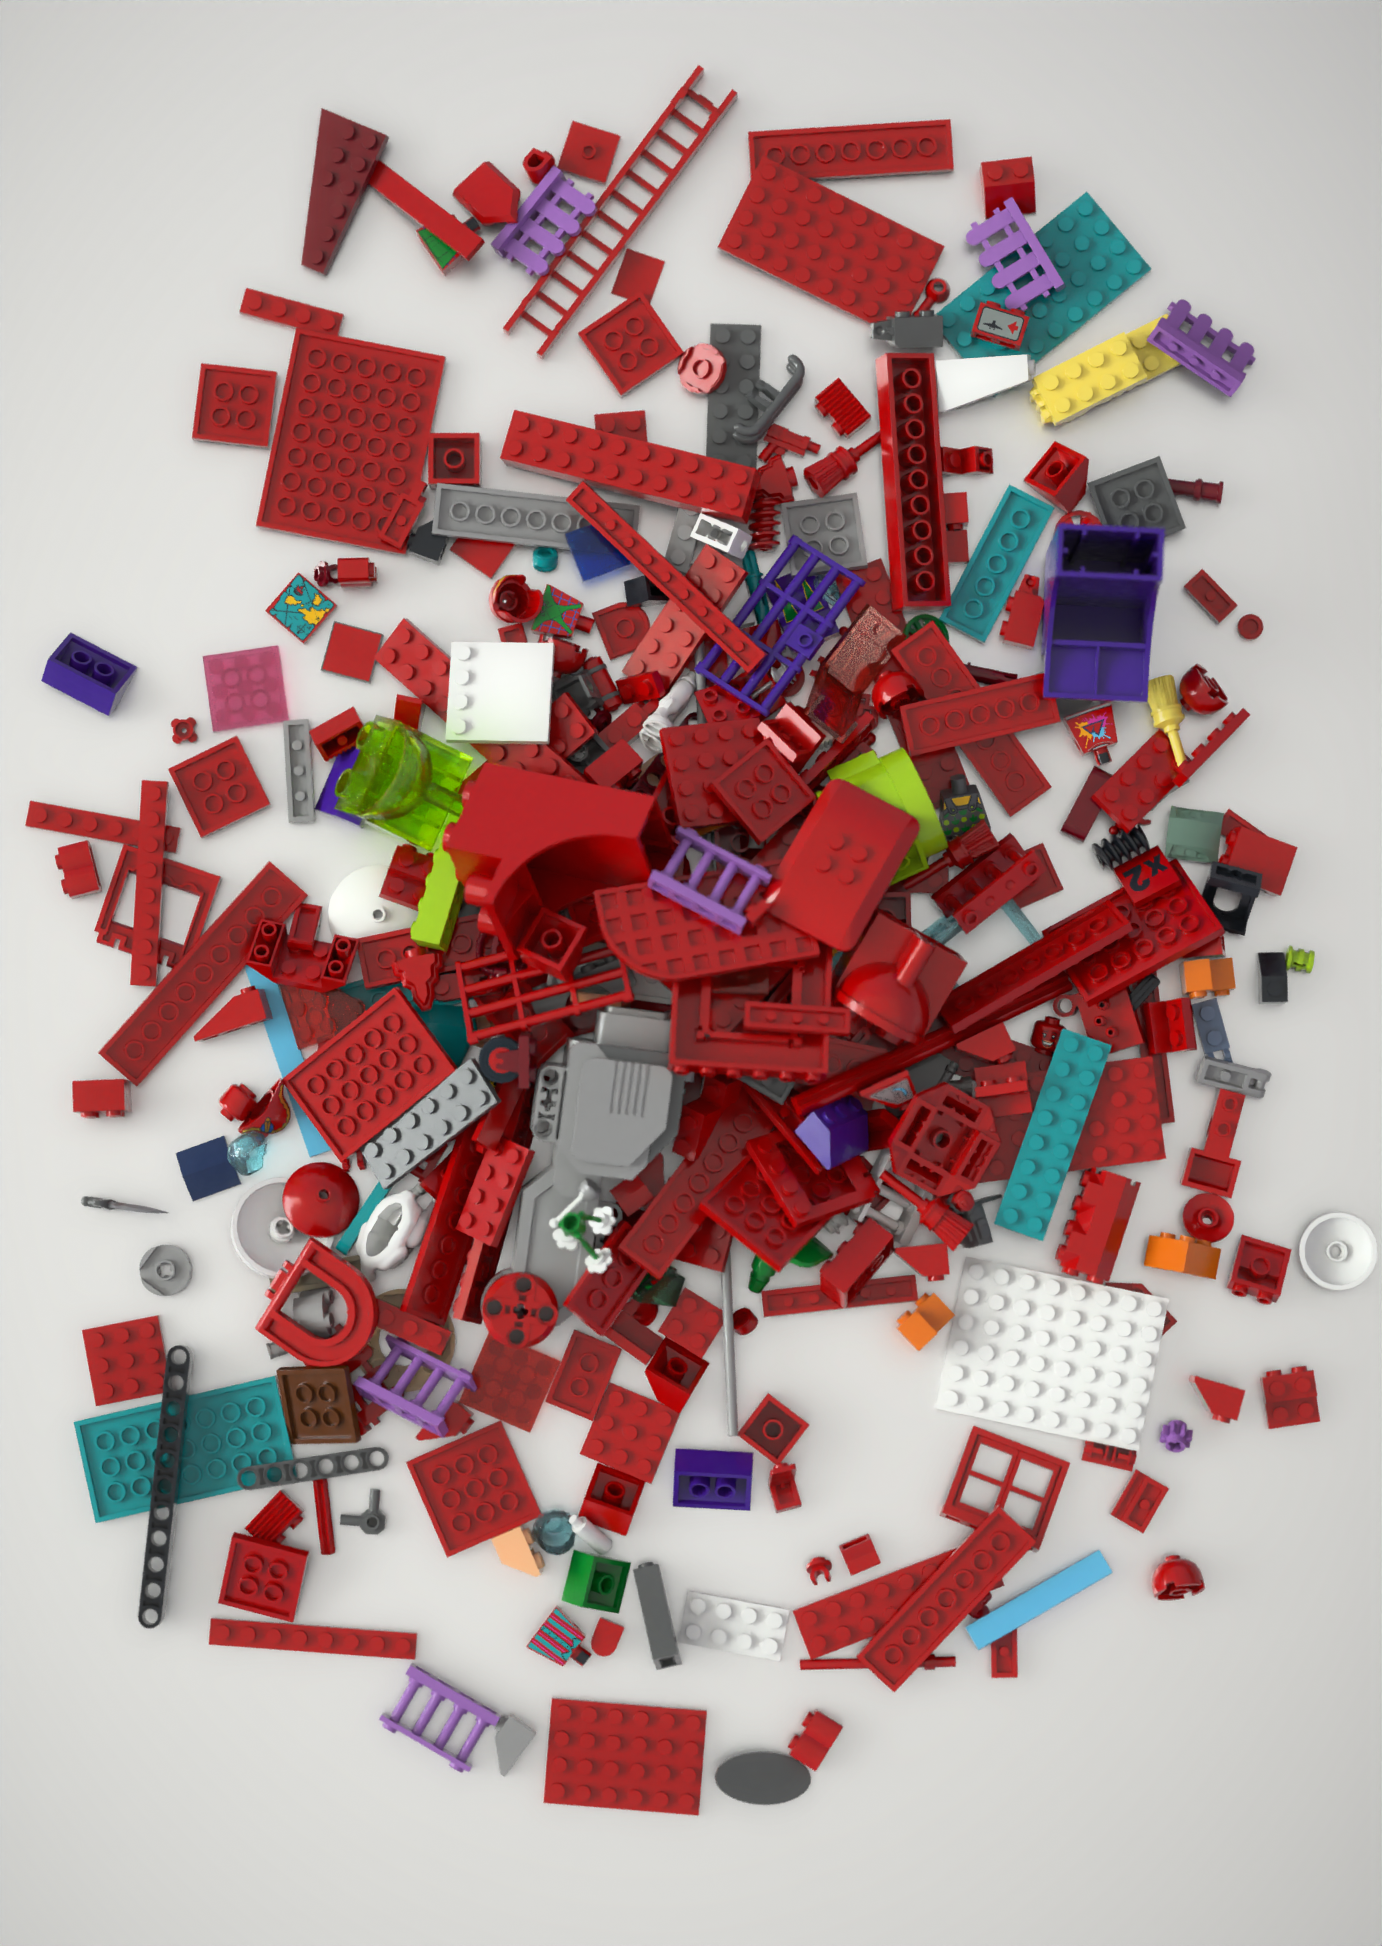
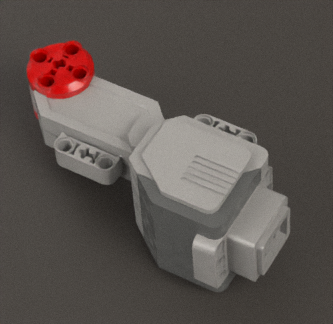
M605 1006L604 1010H597L593 1039L567 1037L563 1062H544L537 1068V1079H535L530 1115V1129L537 1139L554 1142L551 1164L522 1186L512 1265L510 1268L503 1269L491 1277L485 1285L480 1298L481 1314L487 1330L493 1338L505 1346L514 1349L535 1346L545 1340L555 1326H559L573 1315L562 1304L588 1268L585 1264V1259L590 1254L580 1242H577V1248L574 1250H568L566 1247L559 1248L557 1241L553 1238V1231L557 1228L550 1226V1220L557 1218L579 1197L578 1187L586 1178L592 1179L600 1189L602 1176L633 1180L647 1166V1163L649 1164L678 1134L685 1081L694 1082L695 1073L690 1072L689 1075H676L674 1071H668L670 1019L667 1012ZM551 1069L555 1070L556 1075L553 1080L545 1081V1072ZM542 1086L548 1088V1097L552 1100V1102H547L546 1106L541 1102L547 1096V1091ZM544 1121L549 1122V1126L546 1131H537V1126L539 1123ZM600 1195L592 1201L582 1200L570 1212L578 1214L580 1211H583L585 1214L593 1215L595 1208L608 1206L615 1208L617 1211L616 1223L612 1226H617L620 1220H622L620 1207L614 1202L599 1200ZM585 1220L586 1231L583 1234V1238L593 1250L601 1249L604 1243L600 1241V1237L603 1238L605 1235L601 1233L595 1234L593 1227L589 1225L588 1220ZM517 1304H523L524 1308L520 1307V1311H516L514 1307L518 1308Z

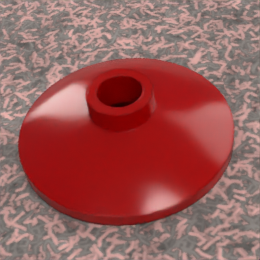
M1198 1194L1187 1202L1183 1210V1224L1187 1232L1197 1240H1206L1211 1243L1220 1241L1231 1232L1234 1225V1213L1231 1206L1225 1199L1216 1194ZM1209 1218L1211 1224H1205L1202 1219Z

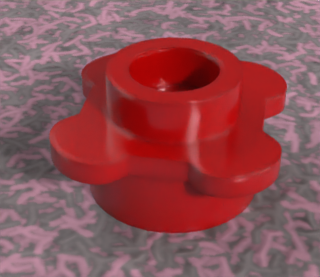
M192 717L187 718V720L174 719L171 722L174 733L172 740L176 744H180L182 741L195 742L197 740L194 728L196 720ZM183 728L187 730L185 733L182 732Z

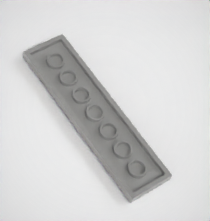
M437 483L432 535L624 556L566 501L568 497ZM607 502L638 531L640 505Z

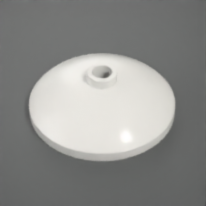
M1329 1213L1317 1218L1306 1228L1300 1241L1299 1256L1304 1271L1316 1284L1331 1290H1346L1361 1284L1373 1271L1377 1260V1243L1372 1231L1361 1219L1347 1213ZM1335 1246L1340 1249V1254L1337 1257L1333 1256L1331 1252Z

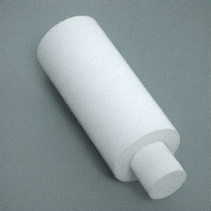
M574 1514L570 1517L569 1523L572 1524V1531L599 1555L609 1551L612 1546L611 1539L584 1516L578 1517Z

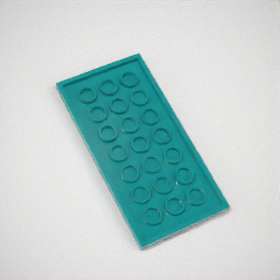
M1085 192L1035 233L1066 287L1059 292L1053 287L1048 290L1050 293L1048 297L1045 298L1042 294L1026 304L1028 309L1024 312L1025 316L1029 317V321L1019 351L971 337L972 328L981 302H996L1001 305L1002 309L1008 310L1005 306V299L1012 293L1008 287L997 289L993 286L992 277L998 273L995 266L936 313V315L943 316V337L961 359L1028 354L1031 355V360H1035V364H1037L1151 271V267L1089 193ZM1029 244L1022 247L1026 255L1032 252ZM1015 251L1000 262L1005 269L1021 259V257ZM1042 266L1035 269L1039 276L1045 274ZM1029 272L1013 282V284L1019 290L1034 279Z
M276 1376L189 1395L177 1504L243 1490L237 1483V1474L242 1468L294 1460ZM172 1401L168 1406V1411L171 1415L177 1416L180 1413L181 1407L178 1402ZM162 1402L74 1422L95 1523L150 1511ZM169 1427L165 1432V1437L167 1440L174 1442L178 1437V1432L175 1428ZM166 1453L162 1458V1462L166 1467L170 1468L174 1465L175 1458L172 1454ZM295 1464L293 1467V1474L295 1477H298L297 1468ZM271 1467L267 1471V1478L270 1481L277 1482L281 1479L282 1473L279 1468ZM245 1471L241 1476V1481L244 1485L251 1486L255 1483L256 1476L252 1471ZM162 1479L159 1484L160 1490L163 1493H169L172 1489L171 1482L168 1479ZM159 1505V1507H158L157 1509L164 1508V1507H166V1506H165V1505Z

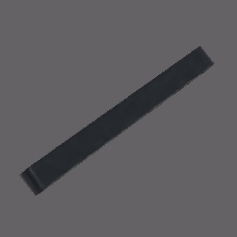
M184 1345L172 1347L168 1351L166 1359L138 1612L140 1624L148 1629L160 1625L165 1617L193 1364V1353L189 1347ZM179 1349L186 1353V1361L183 1364H178L174 1360V1353ZM175 1375L183 1379L184 1384L180 1390H176L171 1386V1379ZM172 1401L178 1402L181 1407L180 1413L177 1416L171 1415L168 1411V1406ZM169 1427L175 1428L178 1432V1437L174 1442L167 1440L165 1437V1432ZM166 1453L172 1454L175 1458V1463L170 1468L166 1467L162 1462V1458ZM162 1479H168L171 1482L172 1489L169 1493H163L160 1490L159 1484ZM159 1505H165L169 1509L167 1519L158 1517L157 1508ZM156 1531L165 1533L166 1542L164 1545L155 1543L154 1534ZM153 1557L162 1559L164 1566L161 1571H156L151 1567ZM151 1583L159 1585L161 1592L158 1597H153L149 1594L148 1587ZM148 1609H153L157 1612L158 1619L155 1623H150L146 1620L145 1613Z

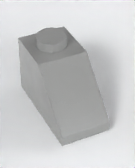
M513 1714L508 1719L503 1716L494 1728L498 1731L495 1736L500 1774L504 1777L536 1734V1731Z

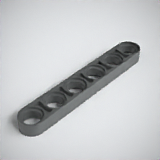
M372 1447L248 1466L238 1472L237 1483L245 1490H254L377 1471L387 1466L389 1456L383 1448ZM374 1451H379L384 1456V1461L380 1466H374L370 1463L369 1457ZM348 1455H354L358 1459V1466L354 1470H348L344 1466V1460ZM323 1459H328L333 1464V1469L328 1474H323L318 1469V1464ZM297 1463H303L307 1467V1474L303 1478H297L293 1474V1467ZM271 1467H277L281 1470L282 1476L277 1482H272L267 1478V1471ZM245 1471H252L256 1476V1481L251 1486H246L241 1481V1476Z

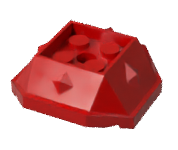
M945 1081L913 1096L888 1139L892 1172L937 1197L961 1190L975 1189L1001 1144L990 1107ZM943 1133L941 1141L936 1143V1137Z

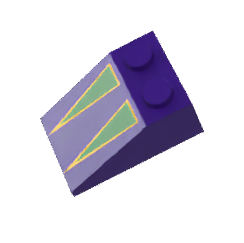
M791 573L775 579L772 585L784 592L793 580ZM808 576L793 598L805 604L819 585L816 577ZM767 590L766 594L773 607L779 597ZM825 596L821 598L813 609L814 612L824 618L831 610ZM789 603L777 617L783 633L800 611ZM808 616L803 625L815 632L820 623ZM836 621L833 623L834 627L832 630L829 629L824 635L825 641L839 636L840 631ZM790 649V652H791L792 655H793V654H796L795 651H793L792 649Z

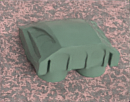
M1172 806L1168 823L1165 857L1212 864V861L1218 862L1224 813Z

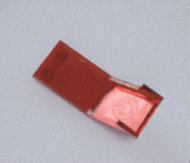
M866 604L820 664L804 714L843 745L858 725L854 720L864 691L893 655L890 650L903 642L907 635L871 605Z

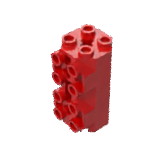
M1091 1167L1089 1171L1085 1170L1082 1172L1079 1186H1082L1081 1194L1075 1195L1071 1210L1075 1211L1073 1220L1069 1219L1065 1224L1063 1235H1066L1064 1245L1059 1244L1055 1259L1059 1260L1058 1265L1063 1267L1061 1272L1078 1277L1079 1273L1087 1275V1281L1103 1285L1104 1281L1109 1282L1141 1183L1136 1181L1131 1185L1132 1179L1105 1170L1099 1171L1097 1174V1168Z

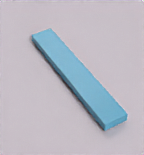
M1100 1550L973 1622L965 1627L979 1651L1113 1572Z

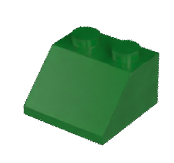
M574 1550L562 1601L583 1608L619 1613L631 1563L594 1553Z

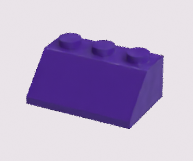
M70 632L48 658L41 681L109 716L120 703L138 667Z
M361 743L356 744L355 747L352 746L346 752L343 751L342 754H338L315 809L362 829L392 758L390 755Z
M853 1095L845 1096L813 1111L795 1130L796 1134L827 1170L863 1154L869 1149L868 1113L862 1107L861 1102L854 1098Z
M676 1448L673 1507L750 1511L753 1453Z

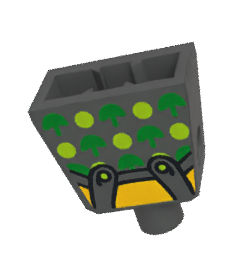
M963 774L951 776V788L940 791L939 822L945 838L963 835L982 819L985 820L991 830L977 786L974 784L967 785L966 777Z

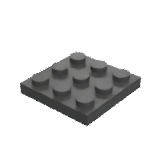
M1160 456L1087 483L1102 525L1165 528V536L1186 528Z

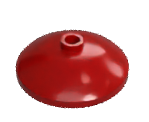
M315 1162L300 1167L290 1176L283 1190L282 1204L287 1219L298 1231L310 1237L329 1238L342 1233L350 1226L359 1210L360 1198L354 1180L342 1168L331 1163ZM325 1192L328 1198L321 1199L319 1193Z

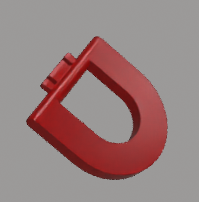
M310 1237L294 1264L289 1260L284 1261L282 1266L288 1272L281 1268L270 1284V1287L276 1292L271 1289H267L264 1295L271 1299V1302L255 1326V1329L293 1357L306 1364L322 1367L334 1366L356 1357L370 1342L377 1325V1300L371 1284L359 1269L315 1238ZM306 1269L337 1290L346 1302L348 1309L346 1324L342 1331L334 1337H319L281 1311Z

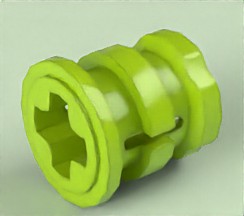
M1289 945L1285 956L1286 971L1294 968L1298 972L1302 969L1306 973H1311L1315 952L1312 950L1304 952V949L1300 948L1293 950V947Z

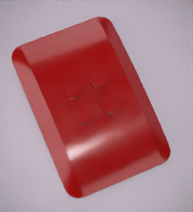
M843 779L829 781L763 894L762 899L764 898L771 905L769 914L838 951L847 952L853 949L920 831L918 820L912 815Z

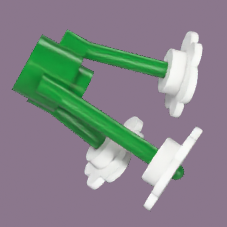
M605 1206L603 1208H595L593 1215L585 1214L583 1211H580L578 1214L568 1213L558 1223L560 1228L553 1231V1238L557 1241L559 1248L566 1247L568 1250H574L577 1248V1242L582 1244L590 1254L585 1259V1264L588 1266L590 1273L596 1271L601 1274L605 1272L607 1265H610L613 1259L609 1248L593 1250L583 1238V1234L586 1231L585 1220H588L595 1234L609 1235L612 1231V1225L616 1223L615 1217L612 1216L613 1210L611 1207Z

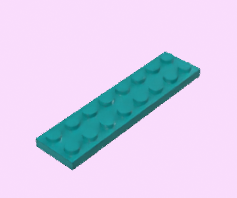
M1064 1028L1062 1029L994 1224L1041 1241L1044 1240L1112 1045Z

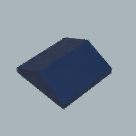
M225 1136L176 1153L182 1177L192 1201L241 1184Z

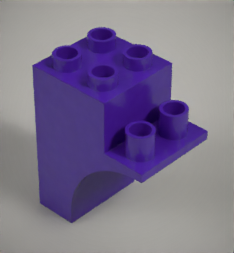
M1058 523L1045 558L1041 655L1045 656L1043 698L1147 703L1154 614L1158 591L1163 581L1165 528Z

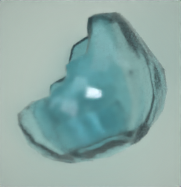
M250 1131L238 1136L228 1146L227 1159L229 1164L243 1176H249L259 1171L263 1167V1157L267 1154L268 1139L256 1131Z
M554 1508L540 1513L535 1520L532 1535L535 1542L545 1552L552 1555H561L573 1547L576 1534L572 1531V1524L569 1523L570 1513L563 1509Z

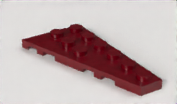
M321 108L301 265L326 276L389 137Z

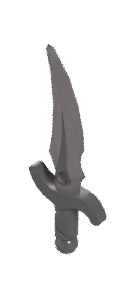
M84 1196L81 1199L83 1206L94 1208L120 1209L143 1213H168L155 1208L120 1203L111 1199Z

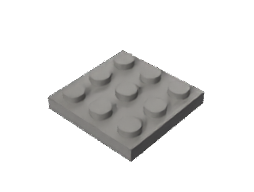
M857 493L781 503L786 543L792 535H795L849 571L868 568ZM800 547L789 560L792 579L811 555ZM819 560L808 576L827 574L831 567Z

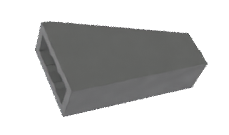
M653 1562L640 1564L638 1569H634L633 1572L653 1662L657 1670L681 1665V1656L660 1567L658 1564L653 1565Z

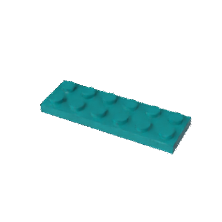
M1009 484L951 595V606L943 610L939 620L984 644L1046 526L1054 507Z

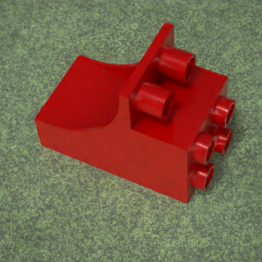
M487 762L484 763L477 780H469L465 785L462 794L463 810L457 823L450 822L446 826L442 838L443 850L449 853L455 866L456 879L462 882L465 888L466 903L481 907L478 916V930L481 933L498 936L508 959L516 961L519 959L516 949L542 907L558 913L574 903L593 897V891L648 882L654 869L658 872L665 870L676 850L656 796Z

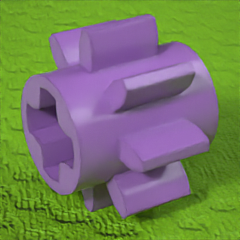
M1172 1420L1168 1425H1163L1160 1442L1166 1443V1448L1171 1452H1181L1185 1447H1190L1193 1430H1187V1424L1183 1421Z

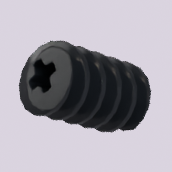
M1137 824L1138 829L1134 826L1129 831V834L1123 829L1119 830L1120 838L1115 834H1111L1110 842L1103 838L1101 840V847L1096 843L1092 844V850L1103 870L1105 865L1110 870H1114L1113 861H1116L1120 866L1123 865V856L1131 861V852L1133 851L1138 856H1141V847L1148 852L1150 851L1149 842L1139 824Z

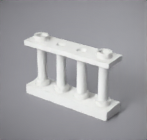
M888 1147L881 1150L870 1173L881 1190L879 1194L903 1207L899 1220L896 1221L871 1208V1203L851 1209L848 1216L861 1223L865 1216L870 1217L875 1222L889 1228L894 1236V1241L908 1247L919 1225L920 1213L914 1204L898 1192L883 1185V1180L879 1178L884 1170L892 1172L890 1150ZM915 1185L914 1192L924 1200L925 1198H928L930 1201L932 1200L933 1194Z

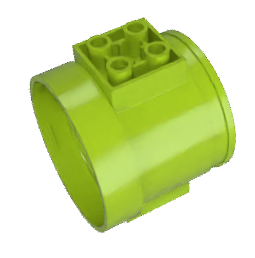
M903 747L879 758L875 751L872 750L827 771L830 781L833 779H843L912 815L918 820L920 825L919 834L890 885L929 868L926 858L948 849L944 832L930 798ZM820 790L815 792L817 800L822 793Z

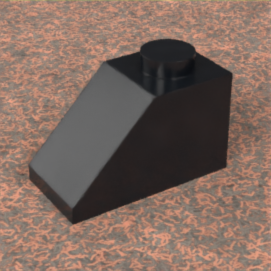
M430 521L418 527L416 534L411 533L407 547L410 548L409 552L412 556L440 565L450 537L432 535L433 521Z
M645 575L624 581L627 607L663 605L669 600Z
M1284 952L1257 953L1259 1004L1287 1003L1288 984Z

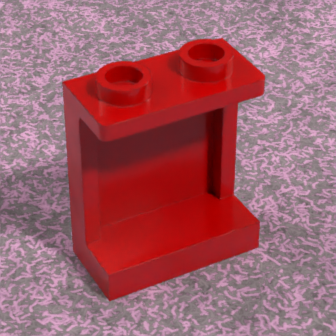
M1242 826L1234 827L1228 833L1226 838V845L1228 847L1225 855H1221L1219 863L1263 874L1260 889L1271 896H1281L1298 847Z

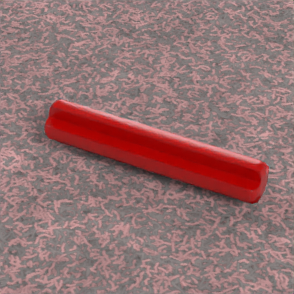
M325 1478L313 1480L321 1554L331 1555L335 1553L328 1483Z

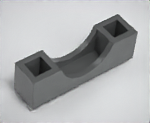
M615 955L603 958L605 962L596 966L592 962L580 967L581 972L574 974V977L579 979L619 968L620 961ZM628 967L631 987L637 985V980L632 969ZM623 977L596 984L605 988L611 994L625 990ZM556 978L557 982L551 985H547L544 982L533 987L532 990L535 991L564 982ZM563 993L531 1002L536 1014L566 1006L567 998L571 993Z

